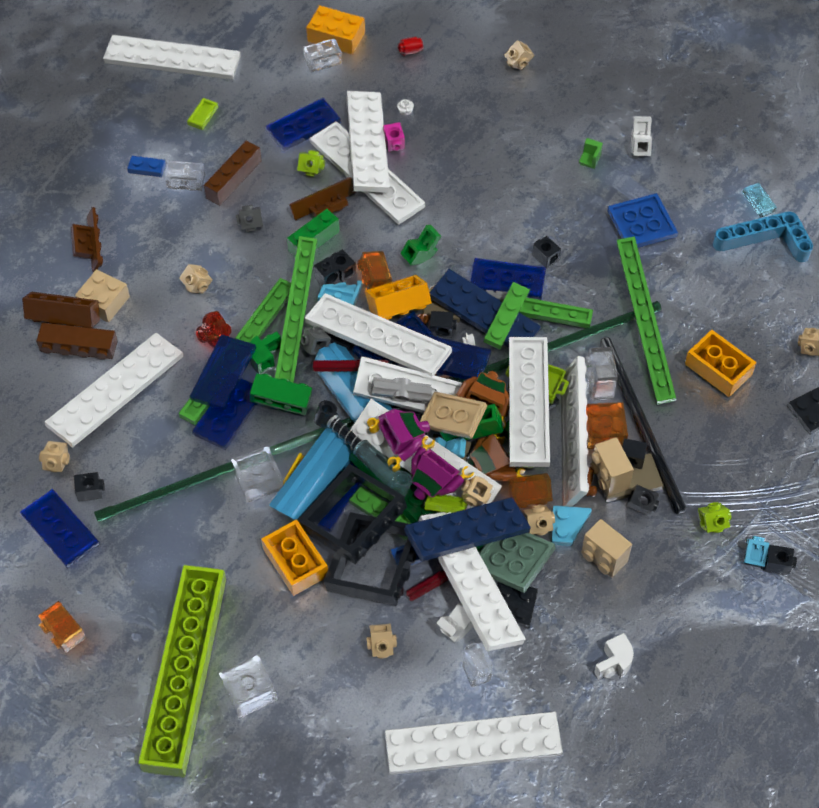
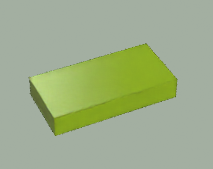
M203 98L187 120V124L203 130L218 109V103Z
M437 494L434 498L428 495L425 502V510L446 513L465 510L468 506L465 503V499L450 495L440 496Z

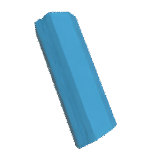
M336 343L319 349L315 360H355L345 347ZM358 371L317 372L355 424L370 401L368 398L353 395ZM376 401L389 411L392 409L389 404Z
M325 428L269 506L294 520H298L350 463V454L354 452V450H351V445L345 444L344 439L339 438L338 433H334L331 428Z

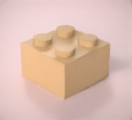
M96 269L75 294V297L99 300L100 319L109 323L129 299L130 295L126 283Z
M617 437L595 444L590 467L599 479L598 482L601 490H605L607 496L628 490L634 469Z
M600 519L585 534L581 553L587 561L597 565L603 574H608L613 578L628 562L632 543Z

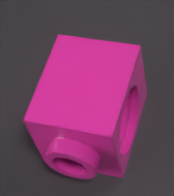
M400 122L383 125L388 152L405 149V136Z

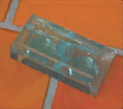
M759 183L743 189L744 196L760 218L776 212V205Z

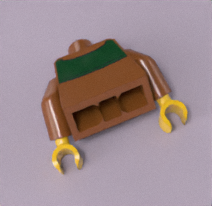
M490 371L487 374L481 372L478 377L473 376L465 380L456 395L485 402L487 405L495 404L502 415L503 429L506 427L504 417H507L510 403L509 394L505 390L506 383L499 380L498 374L494 371Z
M501 433L478 439L473 452L470 453V457L474 462L473 467L496 482L516 480L523 483L526 481L528 476L520 475L525 473L526 470L524 468H519L516 472L514 471L516 470L515 467H510V458L502 446L505 436L500 437Z

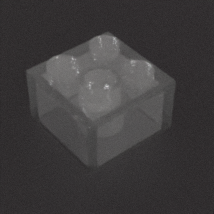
M612 346L589 348L588 356H585V366L587 367L585 378L588 381L586 392L590 394L591 401L614 399L618 377Z
M269 446L231 460L234 474L247 503L279 492L282 488L283 478Z
M258 655L219 673L223 687L238 718L278 700L276 690Z

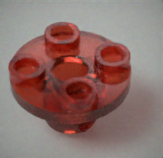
M214 311L207 313L203 317L202 325L196 329V336L201 343L208 342L213 348L220 349L227 345L232 330L230 325L226 324L220 312Z

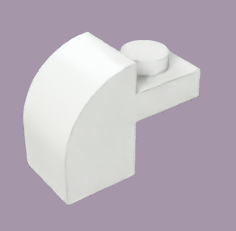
M633 117V132L631 134L633 156H651V117Z
M458 603L449 616H443L437 622L441 627L440 630L454 642L462 639L473 627L462 603Z
M623 633L606 641L604 651L609 659L596 664L594 674L598 680L603 677L605 679L610 678L616 671L620 678H622L629 671L633 660V648Z

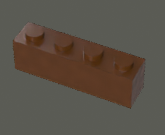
M246 140L204 184L206 199L220 206L262 162L260 147Z
M32 291L22 298L24 319H30L33 322L45 321L50 324L60 323L68 326L93 328L100 321L99 300Z
M42 323L36 342L40 352L47 354L58 353L66 356L76 355L84 358L95 357L104 360L113 359L118 340L114 330Z

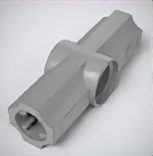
M374 377L371 385V395L391 397L394 401L407 402L409 400L429 402L432 394L430 384L411 382L407 378H395L392 380Z

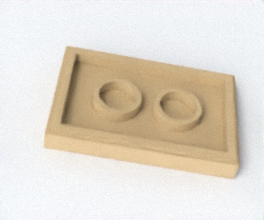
M434 391L420 422L428 421L430 430L472 439L487 408V404Z

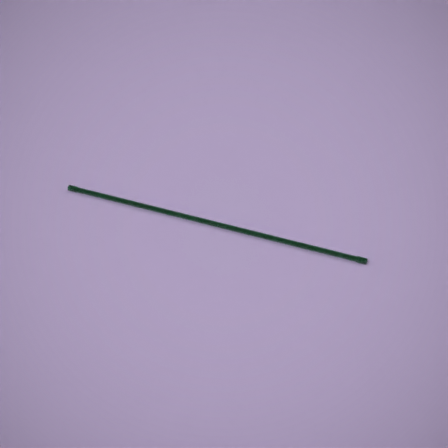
M658 301L652 302L654 313L660 312V303ZM634 311L548 342V352L636 320ZM509 357L450 380L463 383L473 376L478 377L481 372L487 374L490 371L498 372L506 369L509 366ZM389 404L392 409L402 408L399 406ZM350 417L340 420L343 424L347 423L348 428L354 425ZM321 427L119 504L94 511L97 522H102L115 517L117 514L317 440L325 428Z

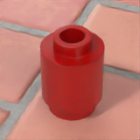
M417 37L401 39L400 43H398L399 53H402L403 56L420 53V51H423L422 39Z

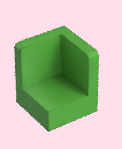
M586 138L579 164L595 169L602 154L603 143Z

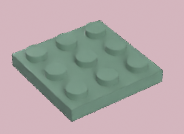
M525 533L486 544L480 552V556L494 580L525 593L556 548L552 542L533 534Z

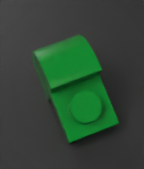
M426 225L418 239H409L400 254L410 265L422 264L436 254L438 251L436 245L442 236L432 225Z
M277 331L267 335L262 340L255 336L249 343L250 362L258 374H262L275 366L272 352L279 349L281 345V336Z

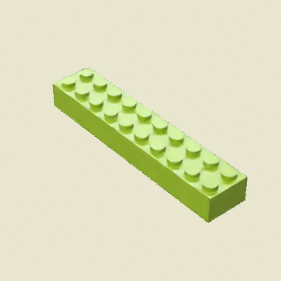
M183 565L138 763L142 772L185 778L227 581L225 572L222 569Z

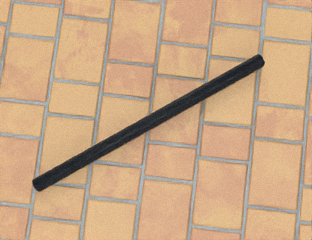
M609 337L602 338L600 344L642 438L647 443V449L652 454L675 512L677 514L685 513L687 507L613 343Z

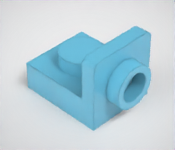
M441 437L436 438L437 443L458 457H465L466 440L463 437L447 442Z
M753 536L752 539H747L744 563L765 567L769 543L764 542L765 538Z

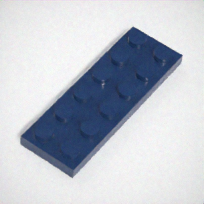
M451 269L446 271L430 291V298L433 301L454 312V314L486 334L503 303ZM519 313L503 345L509 348V337H535L540 331L541 326Z
M513 497L408 524L405 525L404 531L421 562L529 533L531 526Z

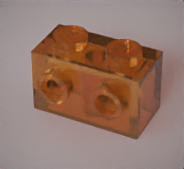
M362 252L357 265L358 270L362 273V283L366 286V290L392 282L384 252Z
M547 473L508 479L510 498L513 497L519 508H526L530 504L546 505L547 502L553 501L551 478Z
M59 601L38 615L41 621L39 627L45 635L49 633L53 637L51 641L57 649L62 648L67 653L86 639L83 629Z

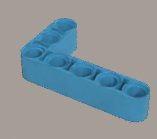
M789 211L719 228L715 234L713 247L717 251H727L783 237L794 259L802 263L809 260L813 243L797 214Z

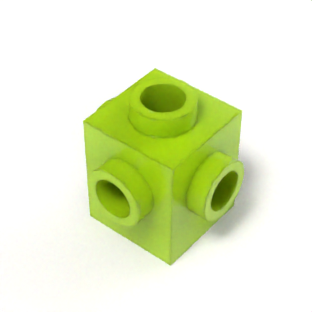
M308 150V153H299L298 171H304L305 175L316 176V174L321 173V170H324L325 160H323V155H319V151Z
M712 502L706 507L698 508L700 527L707 533H719L726 528H730L731 512L721 503Z

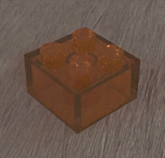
M624 403L587 404V448L594 449L595 444L616 437L623 446L624 438L628 439Z

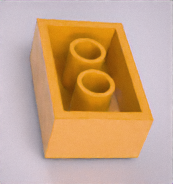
M319 5L306 27L307 41L353 55L365 34V18Z
M417 275L365 290L369 311L387 320L391 319L394 315H405L410 310L424 309L427 307L426 305L432 304L427 282Z
M712 329L688 351L685 361L686 366L727 397H730L753 375L757 363Z
M297 519L261 538L264 552L293 596L325 579L328 565Z

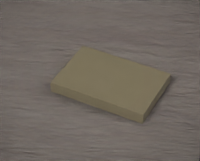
M651 453L645 454L642 469L633 468L632 480L628 490L611 496H607L605 490H603L606 502L628 498L632 488L636 485H640L653 492L663 490L664 486Z

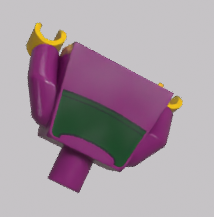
M391 409L378 416L379 419L369 418L367 424L370 427L371 433H376L381 429L394 455L398 454L397 458L390 457L387 462L388 466L392 463H397L392 467V471L396 472L400 469V462H405L422 445L425 433L430 431V425L428 421L419 422L414 412Z
M428 436L423 438V446L419 447L411 459V473L413 475L411 481L418 487L414 495L421 500L427 494L434 498L437 494L444 496L453 493L465 482V478H471L474 474L473 471L470 476H466L464 470L469 466H465L462 469V474L458 475L460 471L431 450L435 446L434 439L430 445L425 444Z

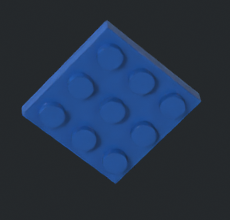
M657 193L608 206L607 211L621 239L635 236L638 248L678 236V231Z

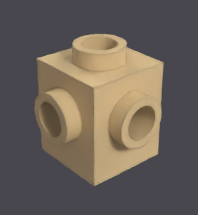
M518 40L504 54L508 60L507 64L513 69L518 68L520 70L526 67L535 56L526 44Z
M191 264L187 265L179 277L190 293L203 294L213 280L205 268L200 265Z
M805 328L803 334L799 335L798 346H801V354L819 356V329Z
M48 441L39 455V461L42 462V470L51 472H62L70 459L68 444L63 442Z
M475 476L464 482L461 487L463 492L460 497L465 499V503L472 507L486 504L491 497L490 491L493 485L484 478Z
M535 505L532 509L523 510L524 517L531 526L530 534L545 535L548 531H553L555 516L553 511L551 512L547 506Z
M391 624L370 625L371 637H367V649L372 650V657L387 658L389 655H394L393 648L397 647L396 635H392Z

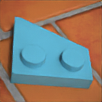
M357 281V284L346 285V282L324 284L318 295V301L326 293L355 306L363 287V281Z
M553 506L555 523H553L552 543L561 546H572L587 518L590 517L592 508Z

